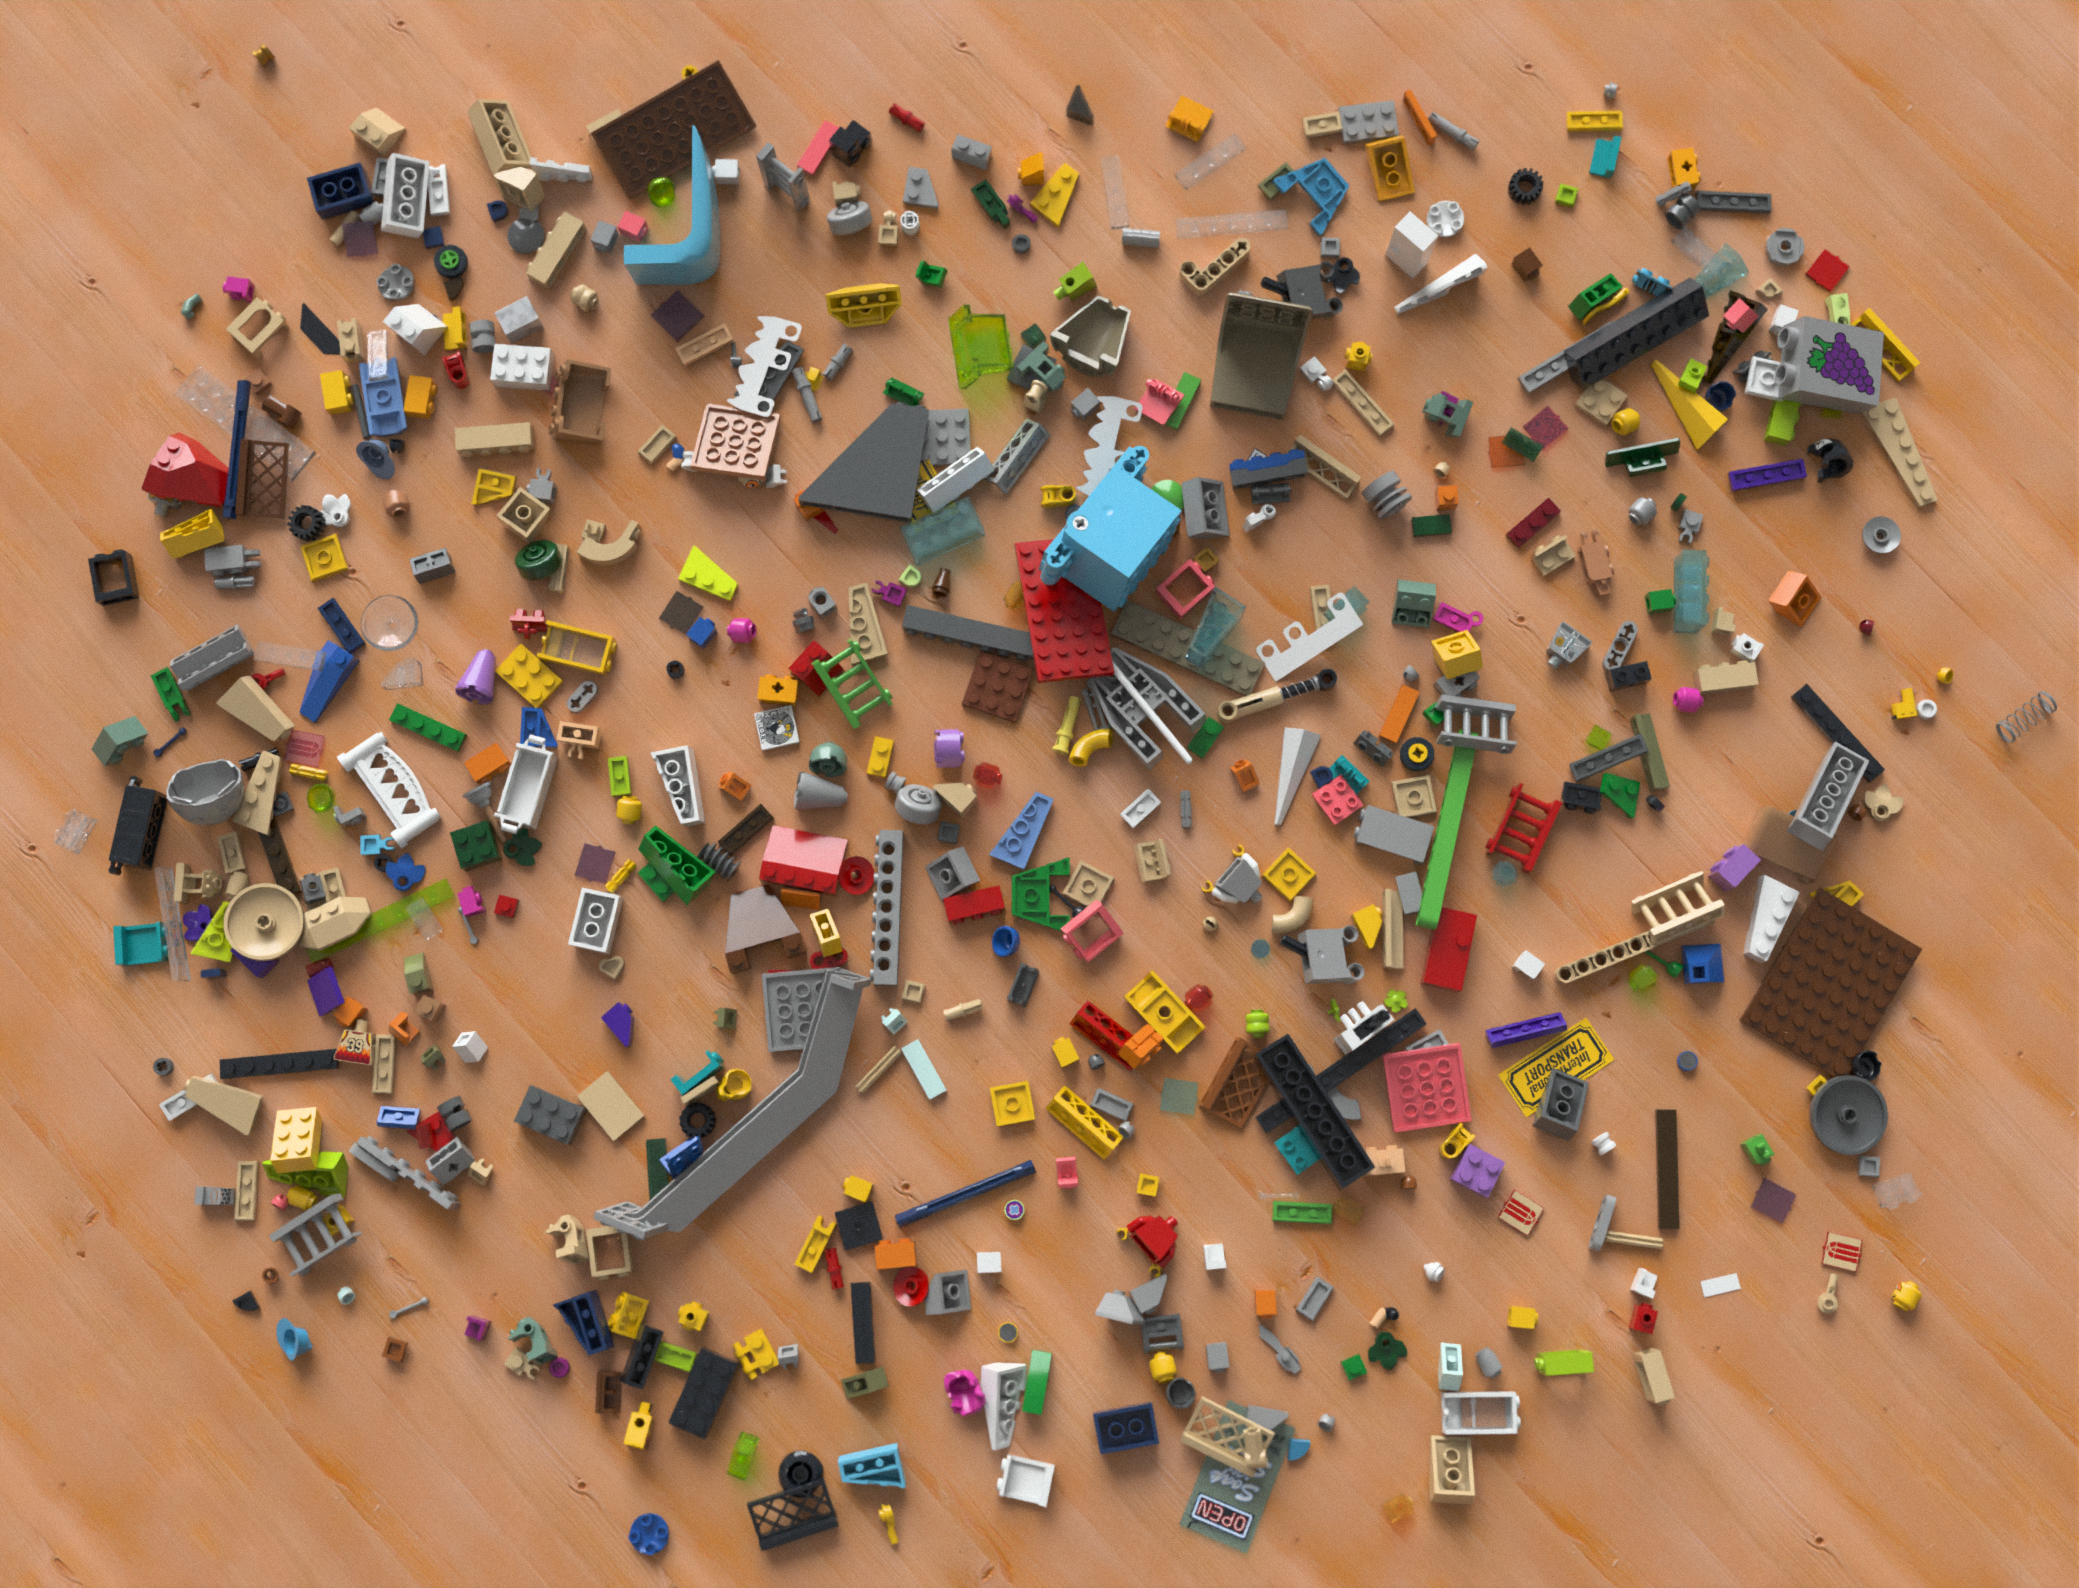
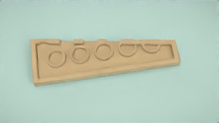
M1896 397L1880 402L1879 406L1861 412V416L1869 429L1874 432L1880 447L1882 446L1885 450L1889 462L1893 463L1897 470V475L1903 481L1917 508L1936 502L1938 499Z

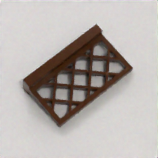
M241 439L236 515L284 519L289 443ZM255 445H262L267 451L258 457L255 454ZM276 447H284V455L277 459L272 451ZM270 454L275 459V462L267 468L261 460ZM257 463H260L266 469L259 476L253 472V467ZM279 464L282 468V474L276 478L270 470ZM266 473H269L274 481L266 487L260 479ZM258 481L264 489L256 495L252 491V485ZM275 483H278L281 487V492L275 497L269 489ZM267 491L273 499L264 505L259 497ZM255 500L263 507L258 512H250L251 504ZM275 501L280 506L279 514H272L268 509Z

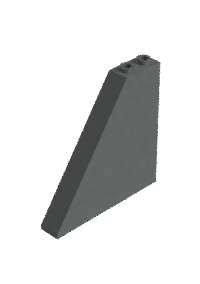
M903 402L891 403L799 496V504L911 523L929 409L921 405H915V407L907 406Z

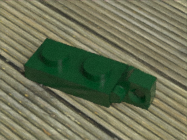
M986 179L971 188V193L991 220L995 223L999 221L1004 229L1010 226V220L1006 216L1009 214L1006 205Z

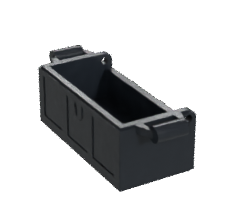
M131 776L129 785L125 787L108 859L111 861L108 869L109 873L117 876L122 873V866L152 870L168 801L167 795L161 792L141 788L142 779L136 776Z

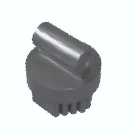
M806 608L793 613L796 620L792 621V624L795 627L796 634L815 629L813 616H807L808 610Z

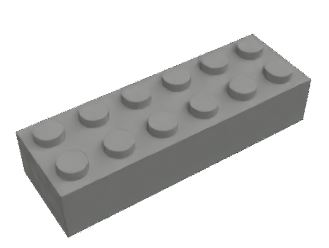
M1834 742L1824 755L1787 832L1822 851L1833 838L1869 760Z

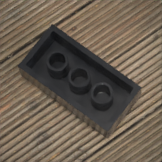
M701 1348L668 1423L702 1439H706L740 1362L709 1348Z

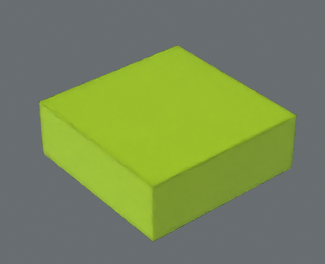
M1560 184L1554 203L1572 208L1578 188Z

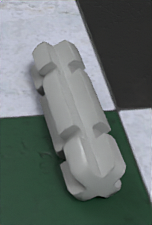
M1686 181L1680 187L1676 186L1666 191L1664 195H1658L1656 203L1658 206H1663L1667 204V201L1671 202L1683 196V193L1690 192V183Z
M1183 790L1180 792V799L1182 800L1180 802L1181 817L1183 818L1181 819L1182 828H1190L1192 826V819H1190L1192 816L1191 801H1189L1191 799V792Z

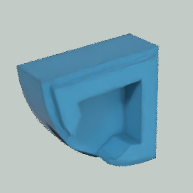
M1290 1439L1288 1460H1296L1302 1457L1308 1451L1311 1442L1304 1439Z

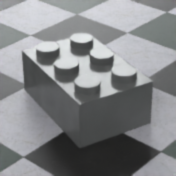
M530 1085L514 1122L567 1145H572L588 1109Z

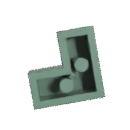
M136 716L103 727L92 747V751L104 767L110 764L116 765L122 761V757L128 749L138 748L145 743L144 740L148 732Z

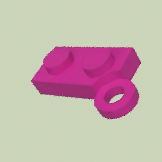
M1441 602L1433 621L1456 632L1465 630L1470 632L1472 626L1477 627L1482 624L1483 615L1478 611H1473L1468 615ZM1478 616L1479 621L1474 622L1472 617Z

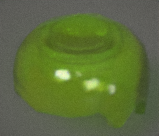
M658 177L653 179L648 185L647 193L649 199L656 207L663 208L675 201V186L669 178Z
M320 783L308 790L306 797L308 807L314 810L315 813L327 812L334 807L336 794L330 786Z

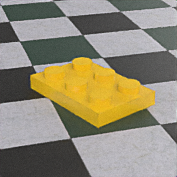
M522 644L495 670L497 674L535 708H540L563 683L554 672Z

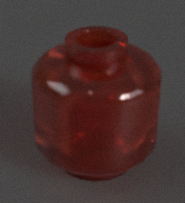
M982 762L980 765H976L973 779L976 785L993 789L996 784L1000 785L1002 774L1000 773L999 766Z
M1196 984L1185 992L1186 1001H1184V1004L1190 1011L1194 1010L1200 1013L1212 1004L1214 996L1205 984Z

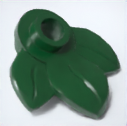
M522 828L518 830L517 834H513L512 840L505 843L503 851L508 858L515 859L519 865L532 866L535 864L533 854L540 850L542 842L535 838H530L528 829ZM516 846V852L512 853L511 847Z
M1384 1331L1376 1336L1375 1344L1369 1348L1368 1359L1370 1362L1379 1360L1386 1370L1391 1371L1396 1366L1397 1357H1407V1348L1401 1340L1395 1339L1391 1333ZM1387 1339L1388 1343L1383 1345L1382 1342Z

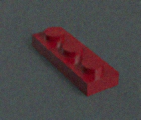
M1548 497L1512 528L1506 536L1519 549L1554 519L1561 510Z

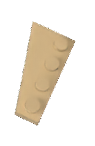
M867 582L849 587L850 639L853 642L855 640L858 642L862 649L860 654L865 661L887 656L888 653ZM855 653L851 655V666L860 663Z
M264 750L262 751L233 822L270 836V823L273 820V805L277 796L276 787L280 778L282 757Z

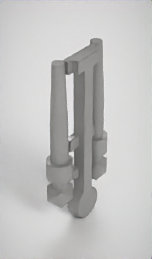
M1088 679L1086 684L1087 687L1091 688L1092 693L1089 694L1088 689H1083L1082 695L1084 696V703L1087 705L1094 729H1111L1112 727L1105 723L1101 704L1090 679ZM1091 697H1094V700H1095V703H1094V704H1091V703H1092ZM1097 707L1098 714L1102 724V727L1098 728L1095 714L1093 711V708Z

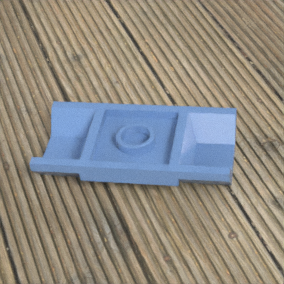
M392 357L389 361L378 364L359 363L369 435L386 437L403 433L407 430L405 412L403 411L404 398L397 358Z

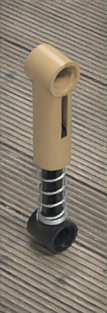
M1324 669L1314 677L1312 676L1311 679L1307 678L1306 681H1299L1297 684L1291 683L1290 686L1282 687V689L1276 686L1236 700L1225 701L1219 706L1218 718L1224 723H1230L1235 719L1281 705L1284 699L1290 697L1292 699L1294 696H1301V694L1306 692L1309 694V691L1312 690L1329 691L1336 684L1337 675L1332 669ZM1329 676L1332 682L1326 684L1322 681V677ZM1230 708L1233 714L1225 716L1222 710Z

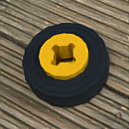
M1422 737L1408 739L1400 749L1402 764L1412 771L1427 769L1434 759L1432 744Z

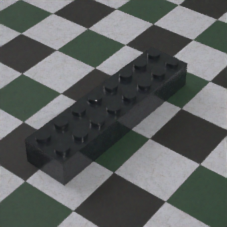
M1689 277L1564 350L1571 381L1584 390L1707 318L1709 312L1703 285Z
M1286 1034L1254 1055L1253 1058L1339 1191L1376 1168L1289 1034Z

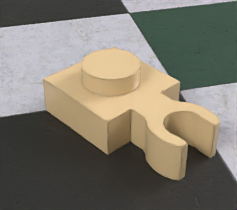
M518 1347L514 1348L504 1363L505 1366L519 1375H522L525 1371L531 1379L536 1378L531 1373L533 1368L541 1371L538 1365L530 1364L526 1353Z

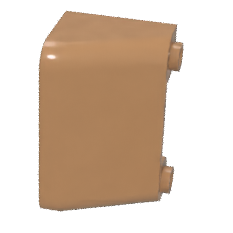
M1769 806L1757 810L1744 845L1760 859L1763 858L1797 873L1796 876L1799 877L1800 882L1805 884L1814 883L1836 842L1837 835L1834 834L1831 841L1821 851L1787 832L1794 816Z

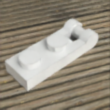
M440 165L436 168L429 166L428 191L430 213L432 216L451 214L446 165Z

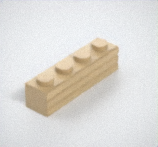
M556 544L562 556V564L550 576L551 581L548 582V588L553 593L563 594L570 548L568 545Z

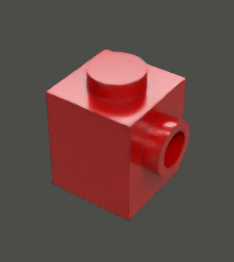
M1641 1303V1306L1634 1305L1629 1328L1653 1334L1658 1311L1652 1310L1653 1306L1646 1303Z

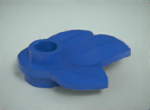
M405 853L398 859L396 864L387 862L385 871L387 876L393 880L395 889L407 891L413 883L419 882L423 878L425 866H414L411 856ZM401 878H404L406 880V884L404 886L399 884V880Z

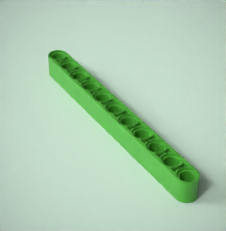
M1459 729L1458 733L1463 734V730ZM1471 732V735L1478 736V733ZM1454 746L1416 926L1432 930L1437 928L1476 749Z

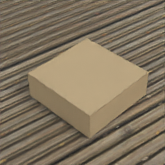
M906 980L901 999L921 1004L925 984Z

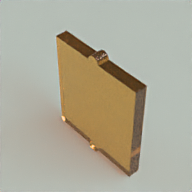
M1521 434L1488 437V454L1491 459V468L1525 465L1523 453L1525 448H1523Z

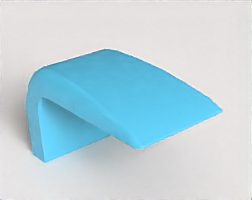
M694 125L692 126L691 233L685 240L675 244L624 245V265L637 285L695 284L710 278L718 268L720 260L719 204L710 160Z

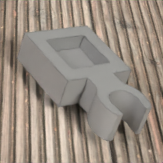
M1687 509L1683 511L1678 527L1683 530V533L1679 536V542L1682 541L1683 536L1688 538L1687 545L1692 542V533H1698L1703 518L1702 514Z

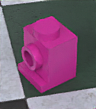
M227 276L226 282L223 284V293H227L232 299L241 300L244 298L247 303H251L255 285L250 279Z
M473 886L465 887L462 889L463 892L457 893L464 916L471 917L486 912V908L480 905L483 903L481 894L477 893Z

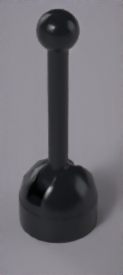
M1054 885L1049 887L1051 893H1055L1072 909L1073 918L1085 909L1082 906L1074 907L1057 891Z

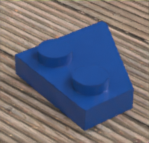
M522 707L520 744H524L530 735L545 738L546 747L557 748V742L542 709ZM528 743V746L542 747V745Z

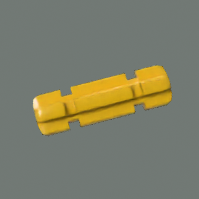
M291 764L289 769L290 774L326 781L328 772L325 770Z
M628 859L624 863L625 866L621 867L612 877L613 880L605 885L608 891L614 893L618 888L617 886L621 885L630 875L629 872L636 868L637 865L632 860Z

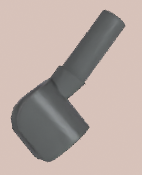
M732 342L731 366L739 368L742 365V357H737L736 343Z

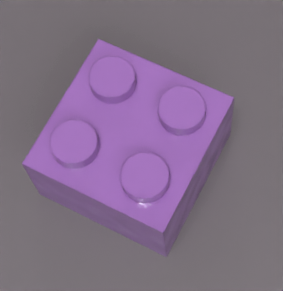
M1742 844L1738 847L1735 845L1723 854L1724 859L1719 862L1717 861L1710 868L1711 873L1708 877L1724 892L1735 888L1761 859L1746 845Z
M1468 1144L1464 1148L1449 1180L1484 1198H1488L1505 1162Z

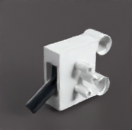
M1363 1001L1357 1004L1364 1017L1361 1018L1354 1008L1349 1010L1348 1014L1355 1024L1352 1023L1346 1014L1340 1017V1020L1347 1029L1335 1037L1334 1041L1345 1055L1356 1049L1394 1020L1390 1015V1011L1386 1010L1383 1004L1377 1006L1372 1011L1369 1010Z

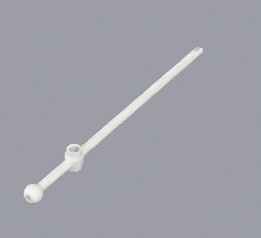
M1113 662L1114 675L1185 763L1191 764V756Z

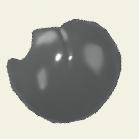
M1183 1377L1173 1379L1168 1384L1165 1392L1168 1403L1176 1409H1186L1195 1401L1196 1392L1194 1386Z

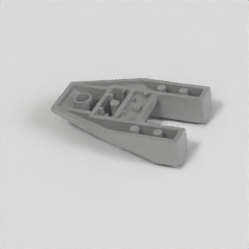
M1116 647L1111 650L1113 662L1154 712L1165 704L1192 733L1207 721L1202 709L1167 673ZM1115 675L1089 678L1110 726L1150 771L1164 757L1160 748L1138 726L1148 718L1147 714Z

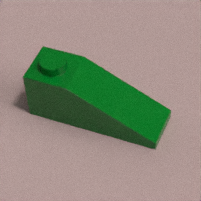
M1610 273L1579 293L1568 305V308L1581 320L1597 306L1603 304L1618 292L1623 286Z

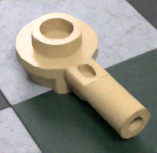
M1835 1274L1830 1275L1826 1293L1822 1294L1817 1302L1818 1308L1828 1314L1833 1313L1838 1307L1834 1293L1839 1276Z

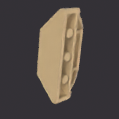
M338 897L304 913V930L298 942L299 946L320 951L355 935L364 925L366 919L372 915L367 899L362 897Z

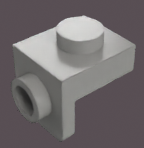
M338 806L333 807L335 811L333 816L336 822L346 827L351 824L357 825L363 821V818L367 817L365 811L360 807L345 814L342 808Z

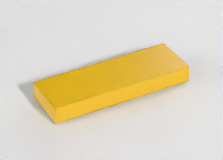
M1622 111L1567 112V132L1622 131Z

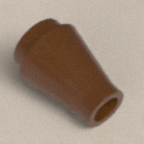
M940 568L931 587L932 593L935 596L947 597V594L950 593L951 571L947 568Z

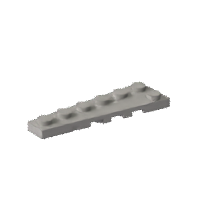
M368 1136V1138L360 1137L357 1142L358 1145L390 1168H397L399 1170L398 1173L402 1177L410 1181L413 1179L414 1185L417 1188L426 1192L427 1190L430 1191L428 1196L446 1209H457L461 1202L457 1200L458 1196L453 1192L442 1190L440 1183L435 1180L429 1181L425 1178L426 1174L419 1169L413 1170L410 1168L408 1161L403 1158L397 1159L394 1157V1152L387 1147L381 1148L377 1145L379 1142L371 1136Z

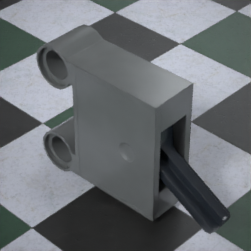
M1323 261L1314 266L1284 270L1276 275L1277 281L1263 277L1260 283L1262 288L1281 295L1283 302L1311 307L1313 310L1311 319L1319 317L1329 319L1340 313L1343 309L1342 301L1339 298L1333 297L1327 301L1325 299L1321 282L1331 277L1334 273V267L1328 261Z

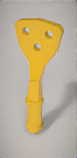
M1624 288L1615 297H1612V300L1607 304L1597 306L1586 316L1582 323L1586 325L1597 313L1618 305L1630 293L1629 289Z

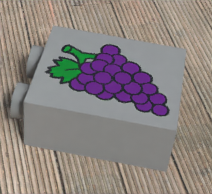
M1803 316L1784 325L1777 338L1778 347L1782 349L1781 364L1777 367L1774 376L1776 385H1779L1778 399L1854 414L1879 406L1884 332Z

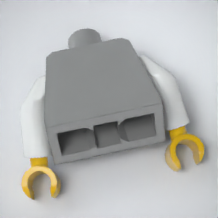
M1238 845L1241 852L1236 853L1232 849V854L1236 859L1215 882L1214 885L1216 887L1214 888L1213 884L1207 880L1205 882L1210 884V888L1208 890L1202 888L1205 893L1211 892L1214 897L1223 902L1236 904L1239 901L1245 903L1250 899L1256 904L1262 898V895L1257 891L1262 884L1259 879L1258 863L1248 853H1244L1242 845Z

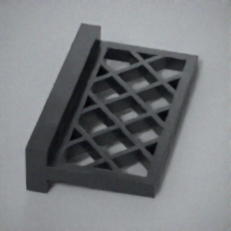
M824 1478L747 1502V1507L759 1539L761 1552L839 1526L838 1516ZM822 1486L823 1492L820 1497L810 1493L813 1487ZM799 1492L805 1495L801 1504L791 1499L793 1494ZM808 1497L818 1501L814 1509L804 1505ZM781 1499L786 1501L782 1510L772 1506L774 1500ZM789 1503L799 1507L794 1516L785 1512ZM820 1503L827 1505L830 1512L824 1514L818 1512L817 1509ZM758 1505L766 1507L763 1516L756 1514L753 1507ZM769 1509L779 1513L775 1522L765 1518ZM801 1509L811 1513L808 1519L802 1520L797 1517ZM782 1515L792 1519L788 1526L778 1524ZM763 1522L773 1526L769 1532L761 1533L760 1526Z

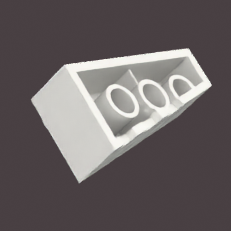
M686 745L651 752L680 823L686 827L705 823L694 749Z

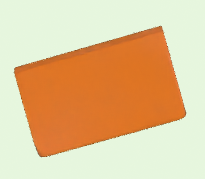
M783 888L781 889V903L785 906L818 910L820 909L821 895L816 892Z

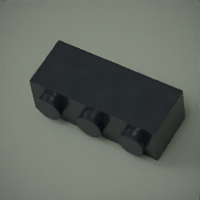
M643 1323L640 1324L620 1378L621 1382L643 1390L664 1331Z

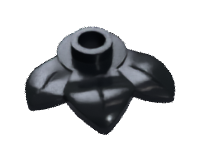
M1342 257L1333 265V275L1323 281L1333 282L1335 290L1341 294L1348 289L1350 283L1359 284L1360 273L1353 267L1351 259ZM1346 265L1347 268L1341 269V266Z

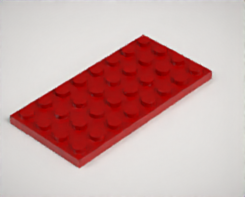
M1054 539L1015 543L1014 548L1038 683L1114 675L1102 603L1066 578L1061 577L1053 585H1047L1042 582L1040 578L1042 571L1039 570V566L1045 550Z

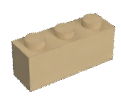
M1742 660L1734 665L1725 662L1718 664V667H1711V665L1699 666V669L1694 672L1696 689L1699 690L1701 695L1754 688L1759 684L1755 662L1748 663V660Z

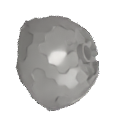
M220 759L200 763L187 769L179 770L172 776L166 789V798L172 809L185 821L203 826L209 824L217 825L228 820L240 807L245 789L241 770L228 760Z

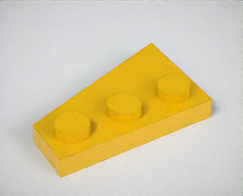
M1064 162L1030 202V206L1059 228L1079 173Z

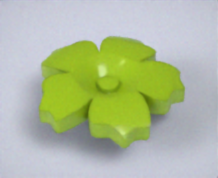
M1394 989L1389 990L1388 998L1384 999V1004L1388 1008L1391 1007L1392 1012L1397 1013L1401 1008H1406L1408 1005L1407 999H1403L1406 993L1400 990L1397 993Z

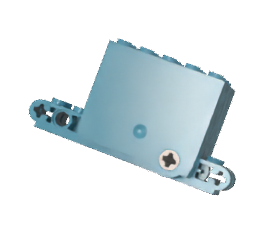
M1129 446L1078 511L1069 515L1065 527L1043 554L1039 570L1042 571L1040 578L1043 583L1053 585L1061 577L1066 578L1115 612L1118 607L1122 608L1128 600L1127 597L1135 592L1139 581H1143L1149 573L1148 570L1156 565L1160 554L1164 555L1169 547L1168 544L1173 538L1172 535L1177 529L1176 526L1181 520L1179 515L1182 510L1141 483L1144 478L1143 475L1147 470L1145 465L1149 458V451L1145 447L1136 446L1131 448Z

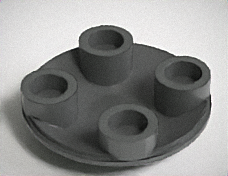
M520 218L513 222L507 234L510 246L518 253H532L538 250L539 247L543 246L545 236L544 229L538 221L535 220L533 222L526 218Z

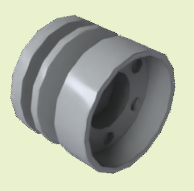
M1394 470L1377 478L1361 493L1369 504L1378 502L1372 510L1374 512L1380 511L1377 514L1379 520L1396 514L1412 499L1410 493L1404 494L1407 491L1406 487L1396 489L1401 483V479Z

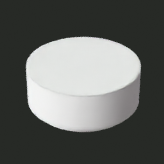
M1923 700L1916 706L1917 714L1922 719H1930L1937 713V706L1932 700Z

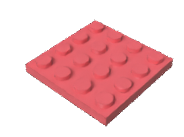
M1460 1043L1382 1054L1394 1133L1472 1121Z

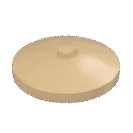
M261 883L243 889L231 900L224 915V932L230 945L244 957L256 961H270L286 955L297 945L304 930V912L300 902L290 891L276 884Z

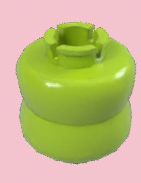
M1251 1010V1014L1245 1016L1247 1023L1246 1033L1252 1034V1038L1265 1037L1264 1034L1270 1032L1268 1024L1269 1015L1263 1013V1010Z

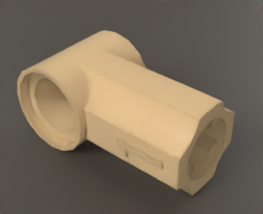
M1249 1427L1243 1432L1246 1447L1247 1469L1267 1468L1268 1457L1263 1445L1261 1428Z

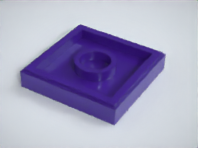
M332 967L325 968L307 980L319 1017L327 1015L344 1004V999Z

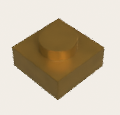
M1208 546L1193 558V561L1201 566L1204 574L1220 561Z

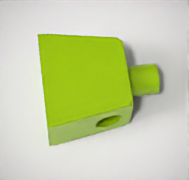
M1081 262L1059 279L1062 286L1054 290L1053 293L1058 301L1067 295L1072 301L1095 288L1097 284L1084 262Z

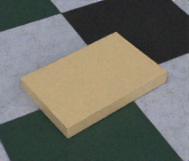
M606 1071L577 1096L613 1141H616L645 1116L609 1071Z

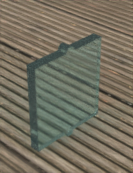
M1164 1078L1163 1091L1160 1093L1162 1096L1160 1110L1194 1115L1195 1103L1198 1100V1097H1196L1198 1083Z

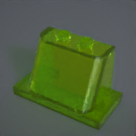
M962 305L948 318L959 389H967L981 375L1007 372L1013 368V352L1009 343L1010 334L1007 330L1005 314H971L970 305Z

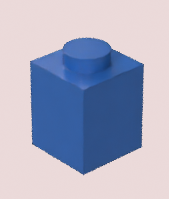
M699 617L686 635L704 650L717 633L714 627L716 624L708 618L704 620Z

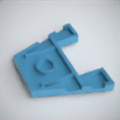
M1326 158L1277 177L1272 181L1282 194L1297 182L1322 210L1309 223L1318 236L1323 234L1349 187L1348 183Z

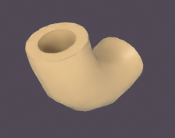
M1294 897L1293 907L1288 913L1284 915L1273 914L1271 933H1291L1302 927L1310 917L1313 898Z

